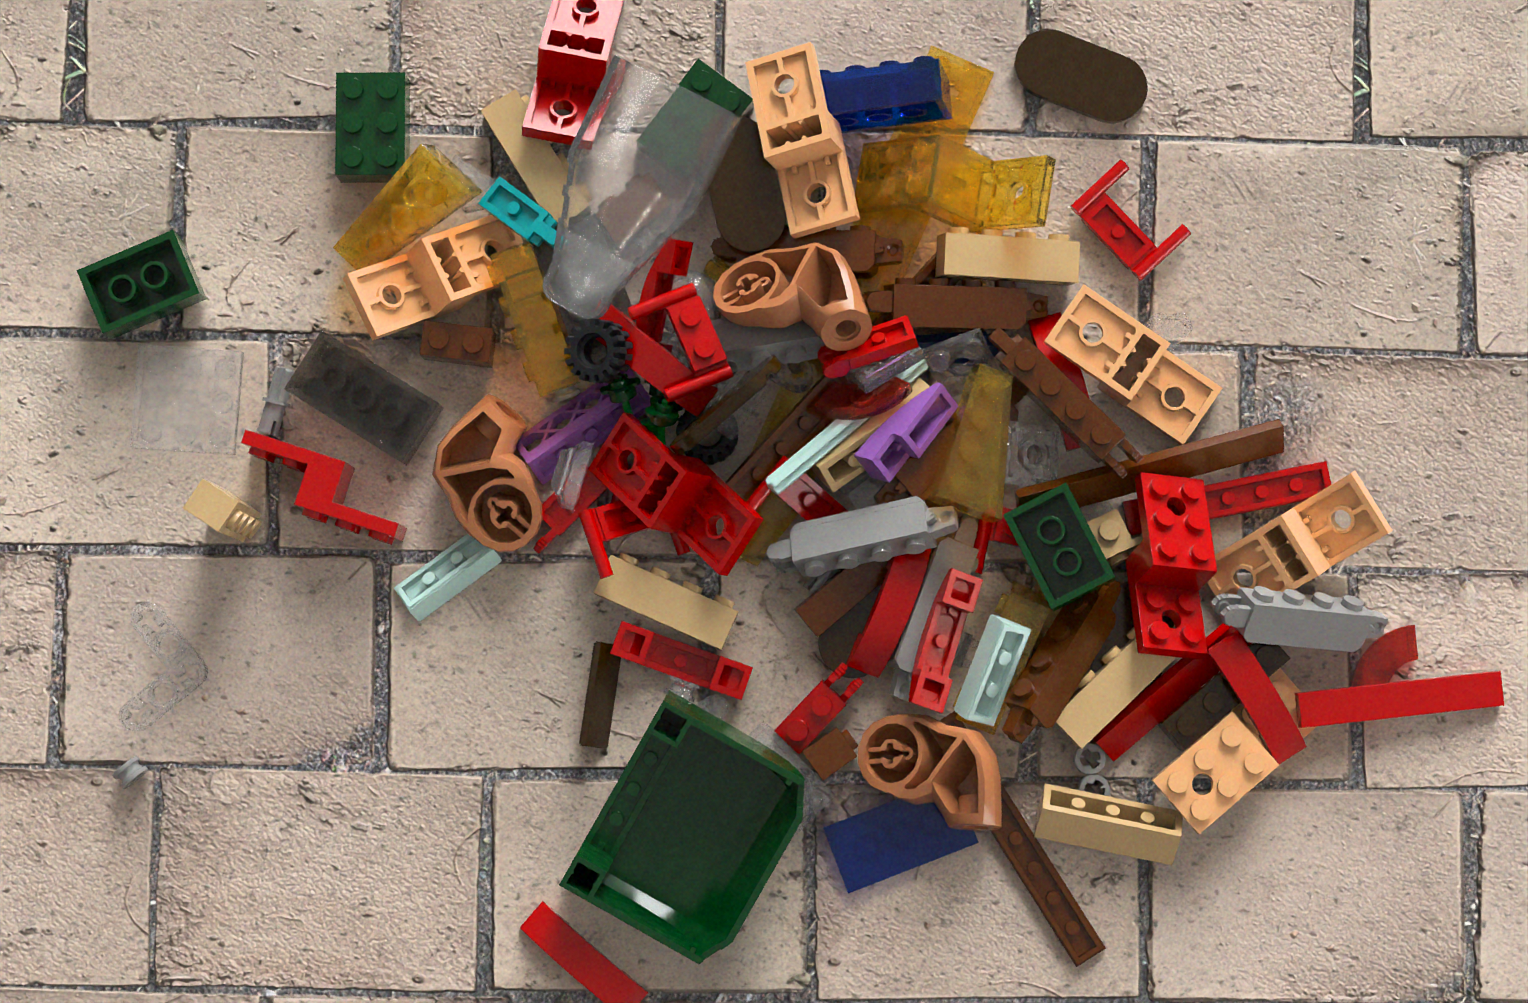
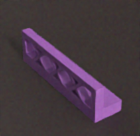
M630 368L627 372L620 371L621 374H627L628 378L636 377ZM608 383L593 384L523 433L516 448L542 485L601 445L609 436L624 409L622 403H612L608 394L602 395L600 393V388L607 386ZM641 383L635 386L637 395L629 400L633 415L637 419L645 414V408L651 405L650 396ZM599 399L597 405L591 409H585L586 404L590 401ZM570 419L567 426L562 429H556L557 425L563 420ZM536 439H542L540 445L527 452L526 446Z

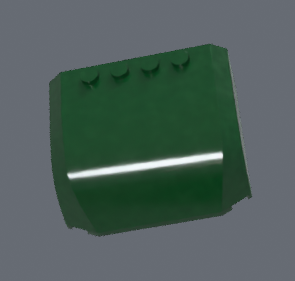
M669 690L559 886L695 963L701 964L706 958L720 949H724L734 941L802 822L805 779L788 760L769 747Z

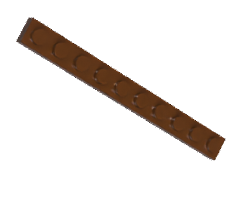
M936 253L913 277L916 278V285H928L929 279H949V286H955L961 280L957 278L935 277ZM880 313L872 321V326L885 322L883 320V313ZM888 358L853 370L850 369L847 375L828 379V377L823 375L725 483L746 502L783 455L788 458L792 457L816 437Z

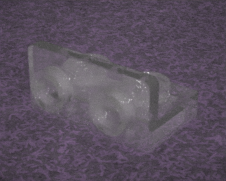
M918 347L853 370L850 369L846 375L848 384L853 389L860 387L867 394L923 360L922 349Z

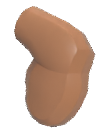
M819 243L787 249H770L747 257L726 270L714 286L713 298L719 312L730 322L741 326L786 328L802 320L815 331L826 347L835 351H848L862 345L872 331V322L860 287L846 259L837 250Z
M488 394L457 421L437 445L432 475L447 495L455 519L470 536L482 545L498 552L516 551L529 544L539 532L542 522V504L535 489V482L527 466L514 455L516 445L525 432L527 425L520 415L508 404L496 396Z
M899 714L887 716L873 722L863 733L858 746V765L862 776L872 787L889 793L899 800L915 805L934 802L948 826L953 829L983 831L1002 828L1001 777L997 755L981 732L948 726L928 715Z

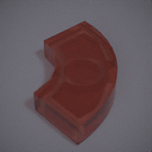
M882 370L873 379L857 384H844L834 381L814 407L816 413L829 418L840 420L869 418L884 413L900 404L912 392V386L910 383Z
M1415 625L1393 629L1383 634L1382 637L1377 638L1358 660L1353 672L1351 686L1388 683L1395 671L1402 665L1417 660L1418 651Z

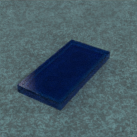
M895 799L823 827L848 894L979 843L974 830L950 828L934 802L915 805Z

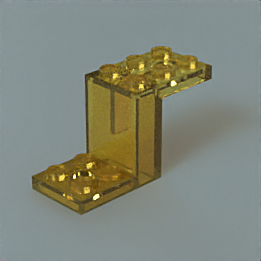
M940 134L863 143L855 188L858 212L868 213L912 208L949 226L969 228V233L982 232L984 229L1010 230L1045 227L1056 159L1043 155L993 161ZM891 170L890 176L885 178L886 173ZM1023 186L1022 195L1016 198L1018 190Z

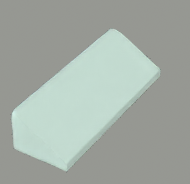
M466 534L395 586L394 589L409 612L417 621H421L498 565L502 559L495 550L482 545L472 536Z
M990 615L955 704L954 710L966 720L994 726L1032 629L1000 616Z

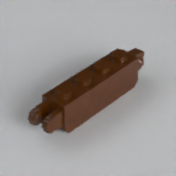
M787 224L781 236L771 247L756 253H746L737 250V248L732 247L722 239L721 236L720 238L713 239L714 241L710 246L713 254L716 255L717 260L720 262L737 263L747 257L770 249H787L819 243L837 250L846 259L856 279H871L878 273V267L902 264L904 258V243L902 240L880 237L875 230H871V227L865 225L850 226V230H836V227L794 239L790 235Z
M895 278V284L884 285V291H867L862 294L868 312L883 313V320L885 322L906 315L910 320L912 328L996 330L999 327L1002 330H1019L1026 323V319L1047 317L1048 296L1029 293L1027 288H1015V281H995L994 287H982V280H962V286H949V279H929L928 285H916V278Z
M999 327L988 337L991 344L999 351L995 358L1000 362L999 367L1093 460L1097 463L1102 461L1116 476L1123 479L1128 474L1125 467L1120 462H1117L1109 453L1118 446L1131 461L1138 464L1143 459L1142 455L1124 438L1126 434L1026 337L1022 339L1017 334L1011 339Z
M1012 380L1001 388L997 384L988 390L984 386L979 388L968 398L971 404L962 412L958 408L921 457H909L891 482H886L873 496L876 502L883 504L914 496L926 500L1018 421L1019 411L1014 405L1023 399V396H1026V394Z
M1113 581L1061 608L1004 701L1010 708L1002 731L1011 741L1022 744L1035 726L1046 729L1054 726L1116 624V614L1113 612L1112 607L1121 593L1120 590L1122 588L1119 581Z

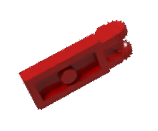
M905 315L872 326L868 339L854 349L835 351L824 345L818 349L817 356L820 363H823L822 371L825 377L833 379L847 375L850 369L853 370L918 348L919 346L910 320Z
M585 463L542 504V520L552 529L536 542L533 549L538 554L544 551L558 535L561 536L579 518V512L588 509L608 489L588 469L589 467Z
M843 662L825 681L822 679L774 730L798 754L848 704L846 701L864 683L858 677L846 687V691L841 696L830 686L836 680H839L848 668Z

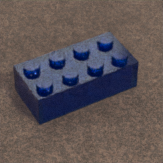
M920 56L914 58L913 62L907 63L890 60L881 62L878 67L870 68L862 65H852L846 67L845 71L833 73L829 70H819L827 109L840 123L842 133L953 119L950 82L939 58L934 59L932 56Z

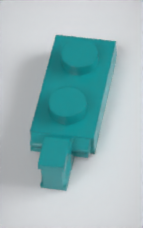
M500 176L478 202L483 209L531 245L533 243L539 248L544 241L554 250L560 252L567 243L562 238V235L554 230L558 222L553 219L552 215Z

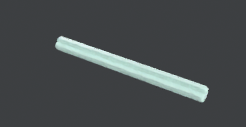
M918 353L913 354L765 479L768 488L775 494H780L928 370L929 365L926 359Z

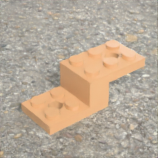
M808 42L745 62L764 158L778 172L790 235L796 239L860 220L840 123L827 109L813 44ZM785 79H793L794 86L792 90L786 94L779 93L780 83ZM816 188H826V196L821 202H811V194Z
M489 215L421 238L406 254L348 273L343 280L373 341L424 323V320L429 321L460 310L475 295L532 276L537 270L521 236L493 215ZM485 245H490L496 249L498 259H491L486 255ZM382 290L393 292L396 296V304L387 303L383 299Z
M1084 284L1043 342L1049 348L1098 380L1100 383L1096 388L1179 445L1186 443L1223 389L1167 351L1166 349L1171 343ZM1088 324L1097 325L1102 331L1101 340L1095 343L1088 342L1083 337V328ZM1171 388L1178 389L1183 395L1182 404L1178 407L1169 406L1164 399L1166 390Z
M1353 471L1215 554L1217 572L1207 583L1214 595H1219V593L1237 595L1239 587L1254 589L1255 586H1262L1272 591L1284 592L1286 589L1295 590L1338 562L1387 535L1392 529L1356 471ZM1337 510H1344L1350 515L1351 524L1348 528L1340 527L1336 523L1335 513ZM1239 569H1246L1252 574L1253 583L1251 586H1244L1239 582L1237 578Z
M1279 668L1269 679L1298 727L1295 693L1301 691ZM1239 703L1151 781L1197 834H1201L1276 769L1279 764L1268 753L1259 738L1260 734L1242 704ZM1316 727L1298 729L1304 738ZM1198 774H1205L1211 780V788L1206 794L1200 795L1192 787V781Z

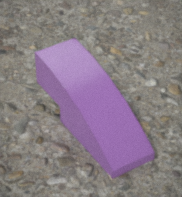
M937 382L915 396L889 417L865 441L854 456L871 478L890 483L909 457H921L959 406L943 384Z

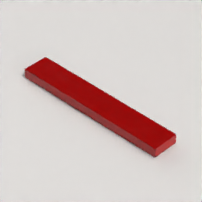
M1324 461L1204 485L1209 520L1303 502L1330 486L1331 480L1327 462ZM1137 499L1123 501L1122 507L1130 536L1142 534ZM1167 504V507L1175 515H1180L1179 510L1174 505Z
M1222 623L1206 637L1207 649L1237 630L1232 625L1229 627ZM1243 638L1247 646H1250L1252 644L1250 642H1246V640ZM1209 653L1202 660L1180 659L1131 701L1093 738L1113 762L1219 672Z
M1501 671L1295 693L1298 728L1504 706Z

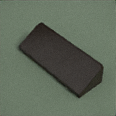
M596 641L593 646L579 740L581 746L602 749L608 747L621 662L620 657L610 654L613 644Z

